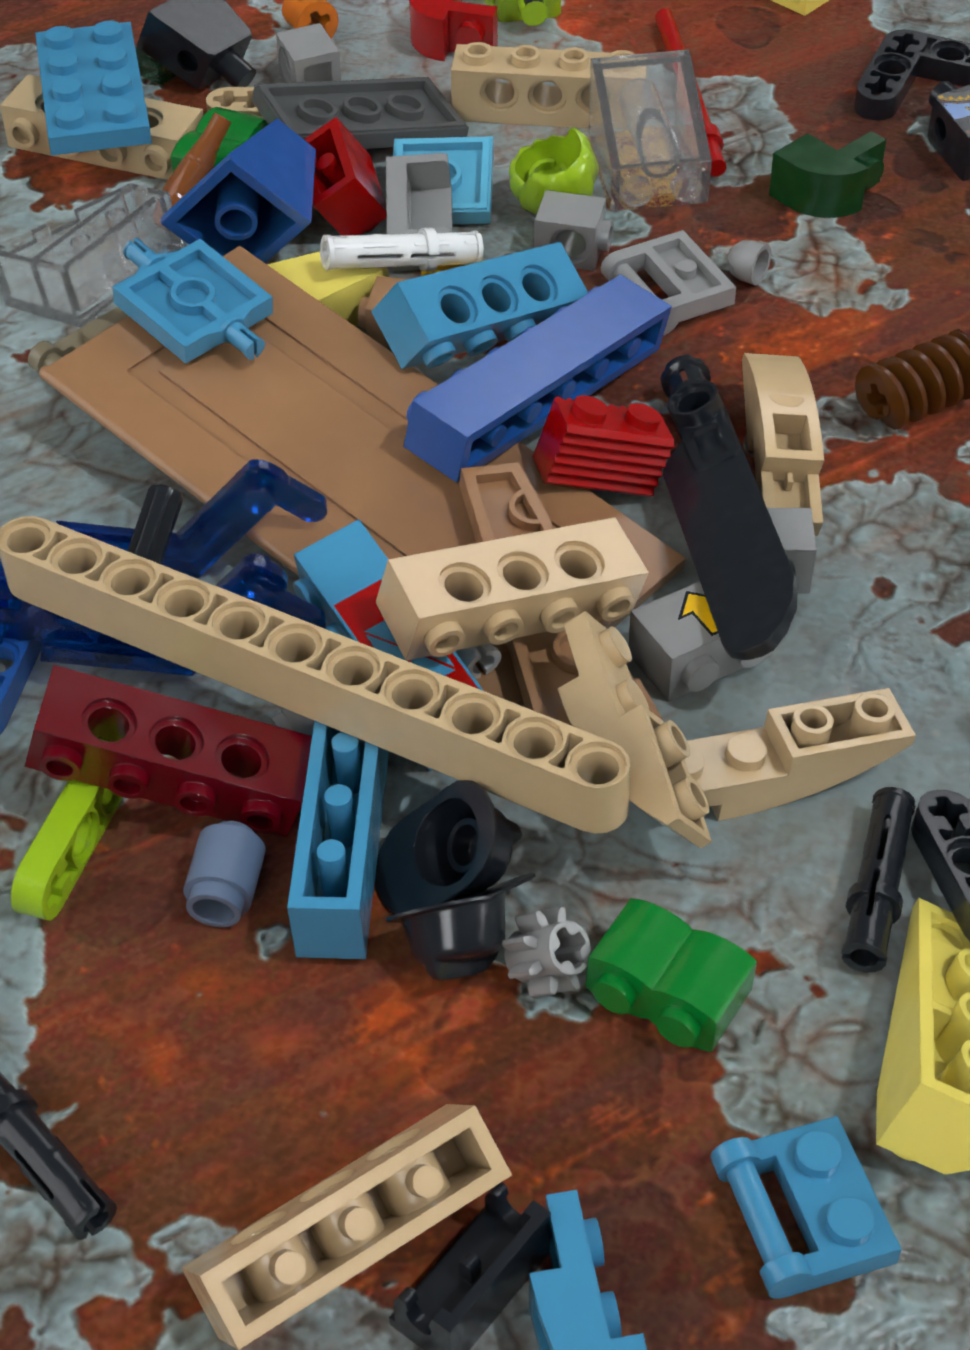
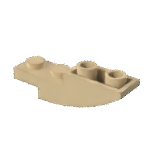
M744 353L742 370L748 450L754 451L756 483L767 508H811L814 534L818 536L823 525L819 473L824 463V452L815 395L805 365L798 356Z
M586 611L565 622L564 628L579 676L557 689L571 725L610 740L625 750L630 760L629 800L695 846L702 848L712 843L704 816L709 813V804L699 784L690 777L685 758L690 756L688 742L680 728L672 720L664 722L649 710L643 692L631 679L627 663L632 660V654L626 640L615 627L611 626L607 629Z
M890 688L768 709L764 727L687 740L690 756L685 758L690 777L701 787L717 821H723L788 804L851 779L911 746L914 743L916 734Z

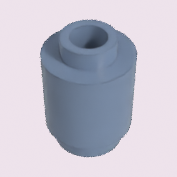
M223 821L218 824L209 825L200 832L183 888V893L187 900L186 910L191 917L200 923L213 927H230L237 924L241 915L250 909L266 852L264 842L250 827L237 821Z

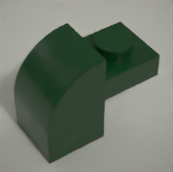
M870 131L841 149L836 150L807 133L773 153L769 196L791 209L809 216L837 218L855 214L862 210L865 190L874 187L880 182L884 171L883 158L886 139Z

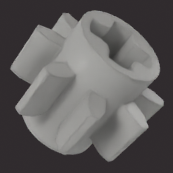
M562 906L516 915L515 921L519 930L512 933L507 940H502V946L505 948V963L509 970L507 974L509 979L516 978L521 982H529V996L533 998L579 989L580 983L576 974L581 973L587 967L588 957L591 954L590 940L586 933L585 925L580 926L576 922L566 921V910Z

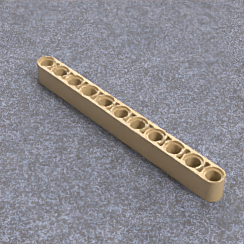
M23 516L10 520L0 528V559L8 588L12 595L22 601L460 781H474L489 793L579 830L594 834L608 833L619 828L626 821L629 812L630 760L625 750L610 740L44 518Z

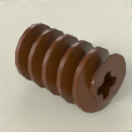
M960 329L953 330L948 335L938 336L930 342L927 341L914 346L913 349L896 353L894 357L890 356L879 360L876 364L873 363L861 367L856 375L855 390L856 398L862 409L869 417L875 420L881 419L886 426L896 430L905 427L908 421H920L926 414L931 415L941 412L944 406L952 407L958 405L962 399H970L969 336Z

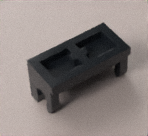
M503 1182L491 1188L484 1198L485 1207L414 1289L406 1287L394 1300V1312L389 1317L390 1325L422 1350H470L529 1279V1273L535 1272L549 1255L550 1211L533 1200L521 1215L508 1202L507 1195L509 1192Z

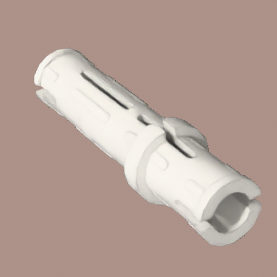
M421 228L418 233L341 236L327 234L321 238L320 258L322 266L326 271L347 268L419 266L422 271H434L438 265H467L480 262L483 259L484 247L482 236L477 230L436 233L434 228Z

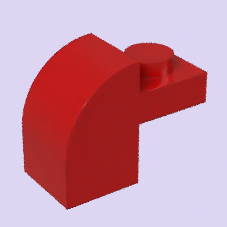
M409 0L410 39L412 46L420 54L434 60L445 61L449 52L455 53L457 44L467 45L473 42H483L490 46H498L497 6L465 3L462 0Z

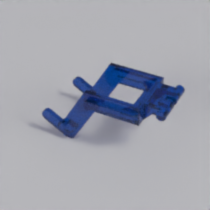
M252 459L176 533H172L162 565L194 578H200L254 525L270 512L275 505L304 521L318 522L327 515V499L319 492L289 476L277 465L261 459ZM56 521L59 525L128 551L135 530L133 528ZM253 553L246 555L242 558L241 562L215 585L311 624L326 628V615L324 611L288 592V576L286 572L263 554ZM0 559V645L3 643L4 638L40 641L41 662L193 676L196 673L193 670L18 599L11 594L8 588Z

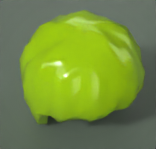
M572 127L566 136L551 135L546 139H536L531 145L521 147L516 157L511 160L509 166L510 189L513 195L520 201L521 207L537 215L545 190L592 196L594 184L599 173V165L590 141L576 127Z

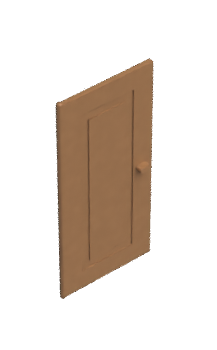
M241 246L233 249L223 257L273 297V314L248 328L265 341L264 350L258 357L254 354V359L249 360L231 343L224 342L185 364L131 317L127 316L53 364L43 366L39 370L40 378L298 577L294 558L295 553L358 519L388 559L476 543L459 482L456 483L403 447L408 426L406 414L409 405L419 393L429 391L438 384L414 367L401 369L396 357L390 350ZM518 442L483 465L519 462L552 520L553 529L616 517L649 572L634 609L638 608L684 568L686 561L684 556L590 490L544 484L532 458L534 451L521 442ZM628 615L615 621H601L608 629L611 626L616 627ZM493 644L501 653L500 663L492 672L486 675L477 661L475 665L481 672V677L476 680L485 692L524 706L507 644Z

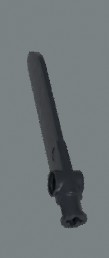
M690 355L679 356L667 363L665 371L660 377L662 389L669 398L667 409L682 440L668 459L666 467L663 468V477L723 648L731 658L751 660L774 651L787 634L797 610L798 585L718 388L713 382H710L711 376L708 366L700 358H694ZM681 371L686 372L688 380L683 382L680 375Z

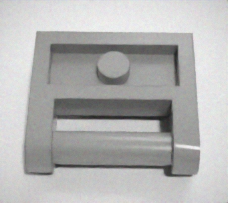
M684 230L614 251L605 257L601 264V273L608 281L621 274L655 295L636 273L645 270L667 294L668 298L662 300L670 304L672 308L663 335L675 329L678 322L735 304L736 286Z

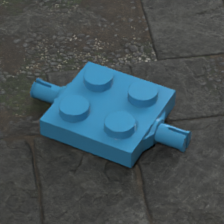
M134 238V243L130 240L125 245L123 250L124 257L132 261L140 269L134 275L112 286L114 304L185 364L224 342L231 343L249 360L254 359V354L258 357L263 352L265 341L248 328L273 314V297L203 240L198 239L178 251L164 254H156L139 238Z

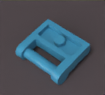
M838 1116L755 1140H751L748 1137L733 1138L723 1142L712 1151L710 1158L718 1178L723 1182H729L764 1263L759 1272L769 1297L773 1299L790 1297L898 1263L901 1246ZM774 1171L810 1253L803 1255L792 1251L760 1179V1174Z

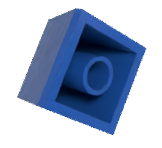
M277 118L230 152L161 217V224L188 244L201 239L221 256L241 246L266 263L311 223L316 149Z

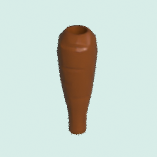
M217 113L213 114L198 141L181 160L159 193L153 208L156 222L161 224V217L213 169L221 143L231 125L229 120Z

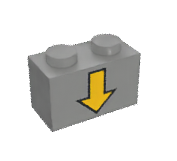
M700 581L630 611L628 646L632 659L668 702L691 691H701L710 686L714 681L738 670L757 666L767 657L773 655L772 651L755 659L739 660L731 658L726 653Z

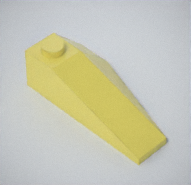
M918 898L911 910L877 1089L876 1145L892 1151L902 1159L915 1161L947 1175L970 1170V942L963 934L952 912Z

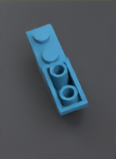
M577 1190L546 1194L545 1209L551 1212L549 1255L552 1269L529 1273V1312L539 1350H647L643 1333L622 1337L619 1310L614 1292H600L595 1267L604 1266L605 1260L602 1236L597 1218L583 1219Z

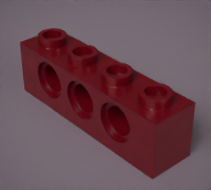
M53 665L24 767L42 771L47 776L56 780H76L106 788L124 798H143L173 806L191 816L207 815L225 821H237L247 825L255 833H274L287 837L303 802L312 736ZM97 737H104L111 740L112 742L103 741L101 739H98ZM164 755L173 756L178 760L167 758ZM229 772L236 773V774L240 775V776L243 777V778L236 777V776L230 774Z

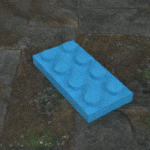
M102 21L95 26L79 28L56 26L44 32H35L51 156L152 144L131 22Z

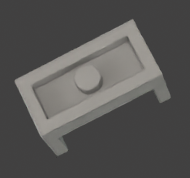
M446 153L386 157L387 234L418 233L421 228H434L436 233L453 232L452 184L448 155ZM419 266L392 267L393 272L420 270Z

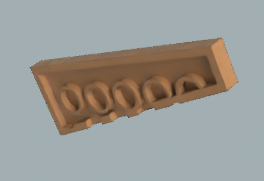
M519 462L461 468L459 486L476 543L553 529L552 520ZM547 631L514 638L507 642V648L525 707L571 725L557 689L579 676L566 631L558 633ZM630 673L631 679L643 692L649 710L663 720L640 678L634 679Z

